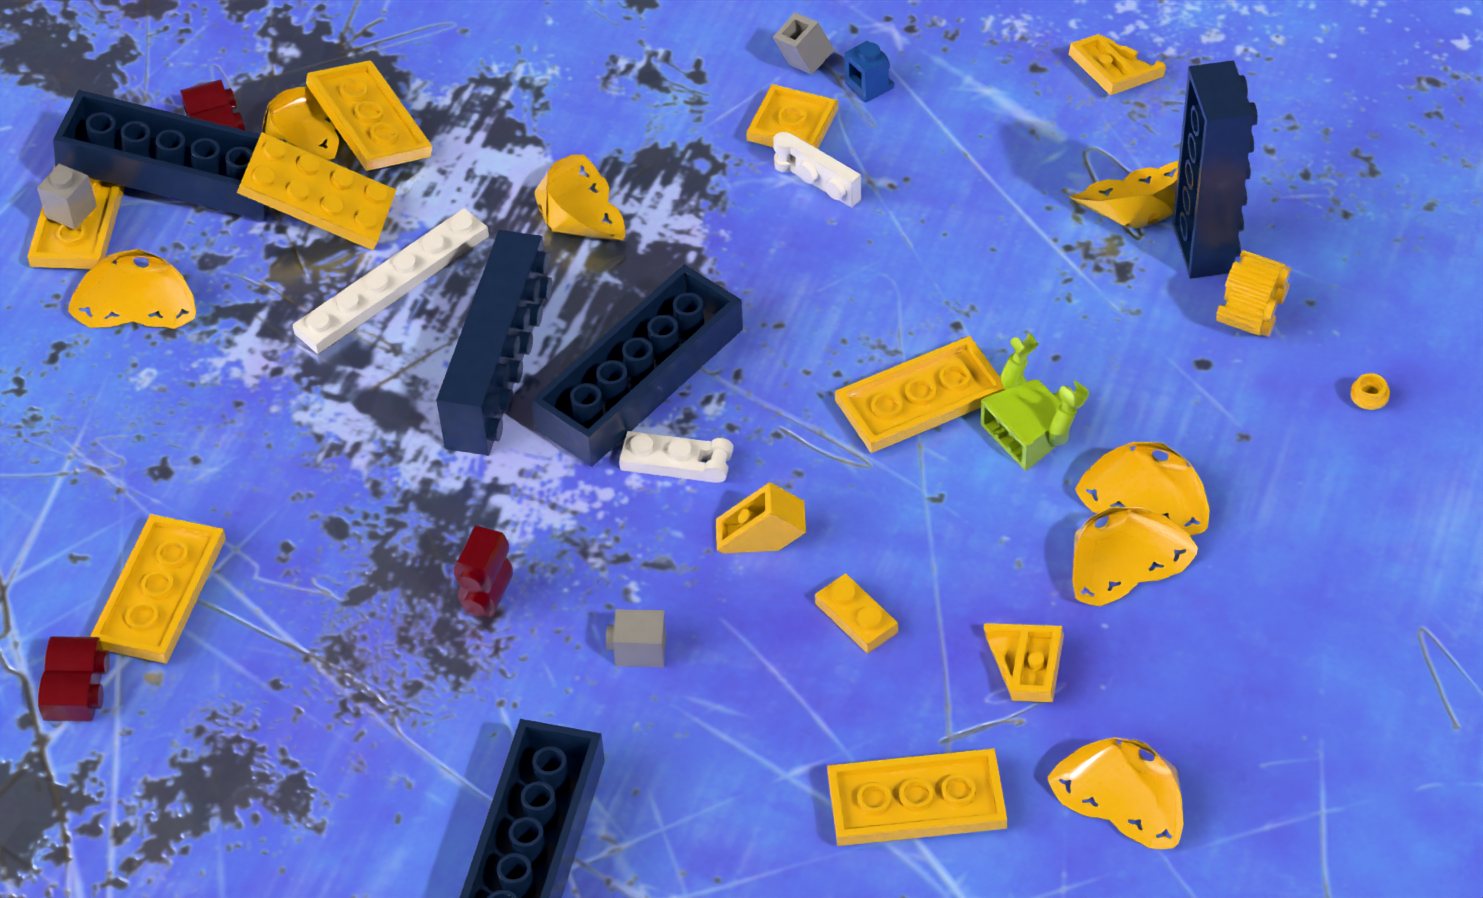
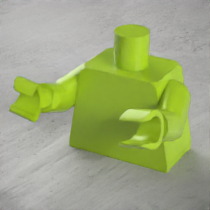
M1031 333L1027 334V338L1023 342L1018 337L1010 340V344L1015 352L1009 356L1001 373V382L1004 390L981 400L980 425L1025 471L1056 446H1062L1068 441L1070 427L1077 414V409L1086 402L1089 396V390L1075 379V392L1070 387L1063 385L1059 391L1053 394L1039 380H1026L1023 373L1028 363L1027 356L1038 346V342Z

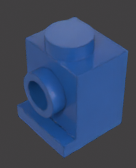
M867 40L845 52V83L865 103L894 88V82L889 78L890 62L886 54L880 50L876 43Z

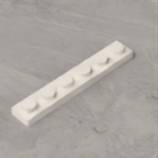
M463 208L293 324L295 335L317 354L321 353L488 238V227Z

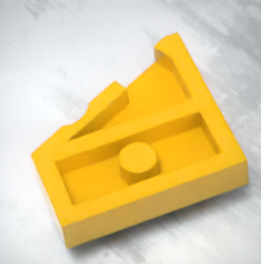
M1100 34L1071 43L1068 53L1109 95L1162 78L1166 70V65L1163 62L1157 60L1154 65L1136 59L1138 51L1127 46L1118 45L1113 40Z
M984 623L986 639L1012 701L1053 702L1064 639L1062 626Z

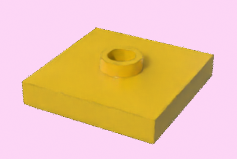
M771 84L746 131L747 141L773 147V138L777 133L789 132L818 149L838 111V100Z

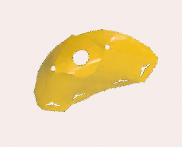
M307 86L282 91L268 104L263 121V133L286 140V143L326 160L335 158L339 146V137L335 132L336 127L332 121L328 122L325 119L328 118V115ZM327 139V143L325 145L328 148L325 149L324 147L319 146L324 142V140Z
M569 155L556 161L535 189V199L548 228H551L552 232L600 239L624 240L625 238L623 217L619 209L608 202L610 190L605 177L599 174L591 161L585 155ZM581 166L584 167V172L589 174V177L579 174ZM594 183H596L595 189L598 193L589 190ZM605 213L608 214V220H610L612 224L602 222Z
M1179 160L1168 163L1160 168L1147 167L1135 170L1124 180L1106 179L1091 184L1084 192L1067 197L1125 227L1143 228L1166 219L1173 214ZM1174 169H1177L1172 177L1164 176L1165 173H1171ZM1148 176H1151L1150 183L1139 181V179H1147ZM1110 188L1113 189L1112 191H1110L1108 196H1106L1103 193H1099V191H1107Z
M140 249L114 253L99 261L86 273L72 295L68 308L69 313L75 319L89 328L113 327L124 323L136 322L150 327L175 329L190 322L196 315L194 296L175 266L164 258ZM145 258L149 261V265L144 268L139 267L134 263V259ZM89 307L93 317L88 316L86 312L79 311V308ZM181 309L189 311L188 314H182L179 318H176ZM159 311L163 318L158 316L149 317L148 315ZM111 312L119 315L118 317L110 316L105 319Z
M1130 442L1115 448L1103 455L1083 474L1075 488L1082 502L1094 513H1100L1108 508H1115L1110 507V505L1120 501L1126 507L1144 508L1159 514L1168 513L1169 519L1188 532L1190 536L1203 533L1208 528L1210 508L1201 479L1187 459L1164 443ZM1153 451H1161L1168 454V459L1166 461L1156 459ZM1086 489H1096L1098 501H1095L1093 495L1086 492ZM1193 517L1196 521L1200 522L1198 525L1192 523L1189 526H1185Z
M1138 507L1108 508L1090 517L1075 532L1072 578L1075 598L1080 602L1099 607L1127 595L1139 582L1158 581L1181 573L1197 555L1198 547L1188 532L1162 514ZM1104 516H1108L1107 523L1103 527H1095L1096 521L1104 518ZM1186 549V552L1180 554L1179 559L1175 562L1174 550ZM1153 562L1164 566L1163 568L1156 567L1154 570L1149 571ZM1110 581L1121 582L1120 585L1113 586L1112 590L1108 591ZM1086 587L1094 596L1088 593L1082 594L1081 591Z
M1116 737L1099 740L1082 746L1060 761L1047 776L1055 796L1062 805L1088 817L1110 820L1121 833L1148 848L1169 849L1179 844L1184 822L1178 771L1175 766L1148 744L1135 739L1128 740ZM1142 749L1154 755L1155 759L1147 761L1141 756L1139 750ZM1059 779L1071 780V793L1066 791V785L1062 784ZM1094 797V801L1098 806H1093L1090 802L1083 803L1082 800ZM1140 819L1143 830H1139L1136 824H1131L1128 820ZM1166 829L1172 835V838H1167L1166 836L1156 837V835Z

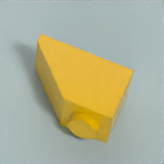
M771 482L716 518L717 551L721 553L779 551L806 533L804 500Z

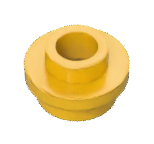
M1367 373L1361 375L1352 384L1350 395L1352 401L1357 406L1367 410H1376L1388 403L1390 389L1383 377L1374 373Z

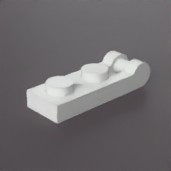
M779 132L774 136L773 148L776 152L774 155V166L776 170L780 172L791 171L804 182L813 184L828 193L831 198L840 200L851 208L861 200V174L789 132Z
M627 431L619 460L620 470L720 483L726 480L728 472L726 461L731 459L734 446L729 440L724 438H716L711 442Z

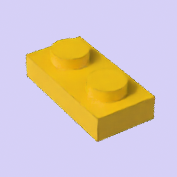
M846 573L815 594V604L867 654L898 633V622Z

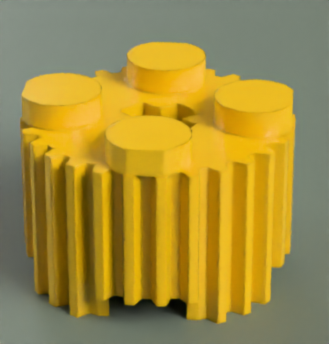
M1243 250L1240 254V262L1235 261L1230 269L1224 300H1227L1225 306L1219 305L1216 321L1258 336L1264 335L1269 337L1276 322L1277 316L1274 313L1277 304L1284 303L1290 283H1288L1291 268L1287 267L1284 263Z

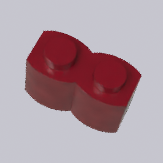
M221 79L180 90L186 116L245 130L240 112L233 113L232 109L237 108L231 88L225 89Z
M476 525L454 566V576L461 586L458 591V599L468 613L475 616L493 617L513 576L512 565L507 559L509 543L502 532Z
M50 637L38 694V707L43 721H92L95 709L102 708L104 692L100 681L102 674H107L109 671L110 659L108 650H103L99 637Z

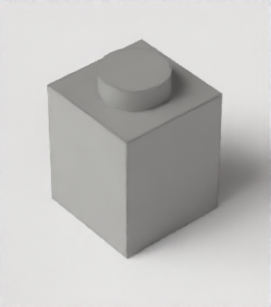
M794 13L772 37L790 66L811 75L815 73L834 51L820 24L798 13Z
M58 164L37 187L46 218L72 229H76L97 206L89 176L61 164Z
M616 609L614 626L607 625L606 648L607 650L614 651L615 666L664 667L667 636L665 610Z

